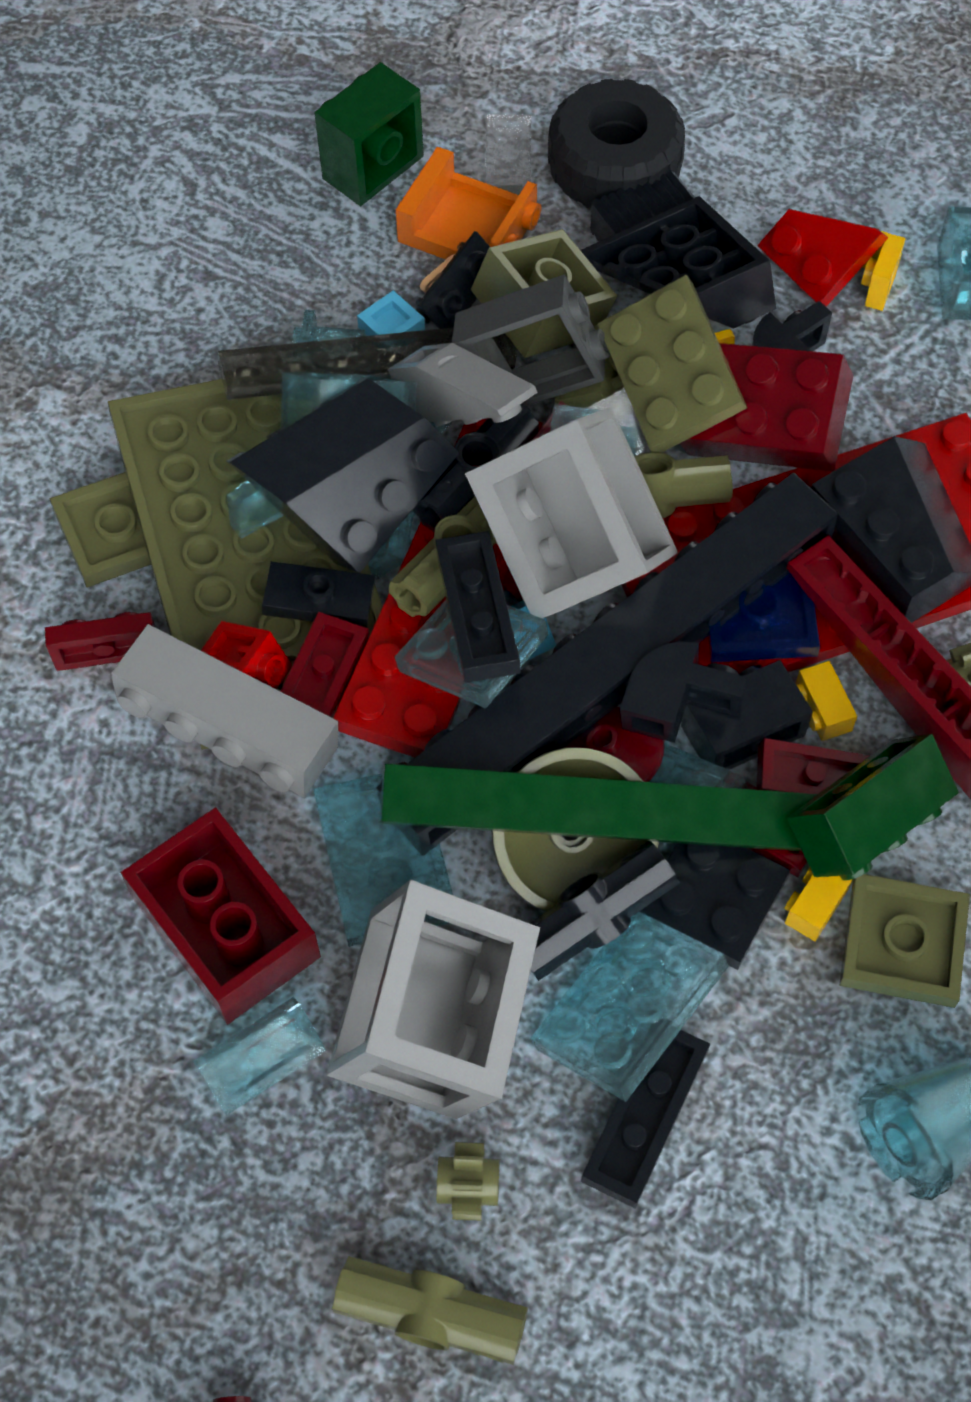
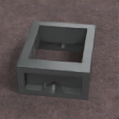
M565 274L462 310L455 315L452 343L535 386L537 393L522 403L525 406L604 381L605 359L610 357L609 350L604 341L605 334L603 330H595L590 321V312L584 295L580 291L574 292ZM559 314L577 348L511 369L492 337Z

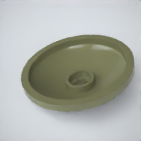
M578 747L557 749L544 753L526 763L516 772L644 782L632 768L620 759L602 751ZM491 831L494 855L504 878L523 899L543 911H548L557 905L560 894L575 881L590 873L599 872L602 874L622 858L648 842L576 836L564 839L561 835ZM652 842L658 849L659 842Z

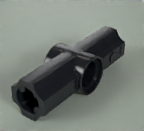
M521 403L522 411L516 416L499 423H494L492 418H488L476 432L465 434L458 439L455 449L459 452V455L412 510L418 516L422 525L435 533V527L439 521L445 517L457 515L475 497L465 473L529 443L538 434L539 422L532 415L530 408Z
M648 841L641 845L637 850L622 858L602 874L599 872L590 873L575 881L560 894L557 905L529 923L540 927L531 971L538 981L587 947L590 949L599 948L616 939L629 927L633 915L680 884L673 869L654 843Z

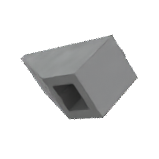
M454 343L423 346L388 369L402 401L424 416L429 422H434L435 426L446 425L454 420H462L465 425L485 418H492L494 423L503 422L519 414L522 411L520 404L537 393L533 384Z

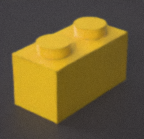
M827 661L799 670L795 684L813 711L809 722L811 730L817 731L821 741L852 732L858 716L831 662Z
M809 868L802 880L806 886L801 893L794 891L784 908L789 911L785 924L816 942L848 892L853 879L843 881L840 876L814 877Z

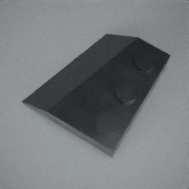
M700 196L580 250L597 271L648 294H652L687 275L694 285L708 319L733 329L750 323L756 318L776 309L770 260Z
M364 377L314 407L310 414L287 428L281 427L268 435L267 440L247 452L238 453L226 462L334 563L360 573L459 455V452L424 416L371 379Z
M894 436L811 484V489L838 513L832 537L833 541L911 623L971 587V545L925 443Z

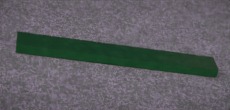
M384 764L380 824L802 851L786 817L818 794Z

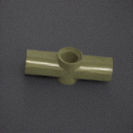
M646 452L634 456L662 518L671 515L675 511V507L730 502L732 498L733 482L728 455L674 460L673 457L661 452Z
M476 496L457 515L448 516L439 521L435 527L434 538L390 581L389 593L396 600L398 608L410 616L421 615L426 617L446 596L436 553L435 540L489 531L492 546L497 543Z
M348 1256L341 1270L332 1306L334 1313L395 1330L394 1334L420 1346L443 1351L449 1350L450 1346L471 1352L477 1356H485L498 1362L512 1365L515 1363L528 1313V1307L465 1290L466 1286L463 1283L438 1273L413 1270L412 1274L382 1264L371 1263Z

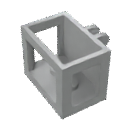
M612 407L578 418L465 473L534 623L640 577L678 553Z
M409 880L370 911L326 1076L454 1119H458L502 1099L540 927ZM425 914L490 938L482 943L424 922Z

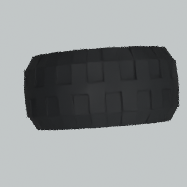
M604 79L595 84L589 83L580 87L568 98H565L558 105L555 114L552 115L548 134V163L550 164L551 175L555 183L561 187L566 195L576 202L579 201L586 208L591 209L592 202L596 198L600 200L603 195L608 196L612 191L617 192L619 188L626 191L629 187L636 189L638 184L643 186L647 181L653 184L656 179L660 180L661 175L666 174L668 170H673L678 177L680 175L685 152V126L683 119L671 101L647 84L642 85L629 79Z

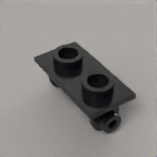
M474 231L466 243H459L457 253L444 268L438 280H435L423 298L419 297L415 302L418 306L415 310L425 318V323L429 324L432 321L447 337L454 330L456 313L470 308L477 299L471 288L490 247L478 232Z

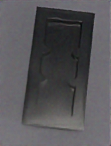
M271 561L262 602V615L314 622L318 612L367 628L375 586V575Z

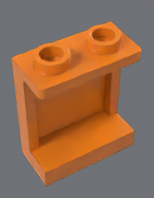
M437 146L395 210L398 242L446 260L451 255L457 253L459 243H466L474 231L478 232L490 247L521 240L527 230H534L540 218L542 207L540 203H537V184L527 181L521 193L517 195L454 172V152Z

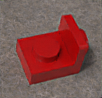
M221 621L200 650L274 689L279 687L291 669V662L271 631Z

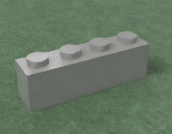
M149 624L111 673L116 699L125 711L138 718L148 716L163 724L170 734L183 742L191 743L194 740L211 749L219 760L229 766L237 768L242 765L259 774L268 786L279 792L285 793L290 790L305 798L338 748L337 720Z

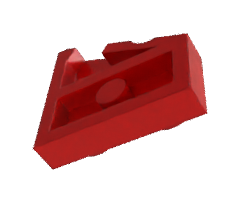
M788 209L757 246L815 302L820 301L827 307L888 237L877 228Z

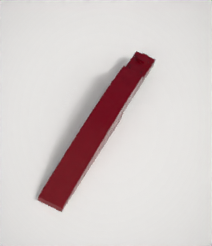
M828 535L788 562L787 569L917 736L933 734L952 778L971 799V686Z

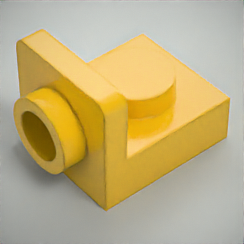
M881 231L888 239L862 267L865 270L861 285L869 287L865 306L883 311L899 268L906 238Z

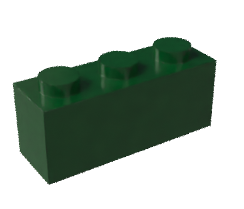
M933 734L891 740L786 818L814 877L840 876L841 880L847 881L858 878L870 871L873 867L871 861L881 853L894 850L903 845L908 840L906 834L913 828L939 817L942 814L941 806L956 796L959 791Z

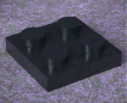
M677 843L667 862L676 874L680 884L639 911L637 918L738 970L787 881L790 870L748 848Z

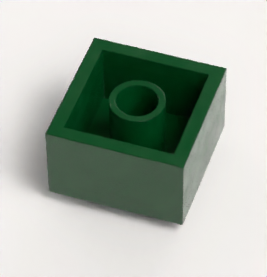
M381 62L365 74L358 76L352 84L332 99L325 101L314 112L322 179L360 207L424 157L420 89Z

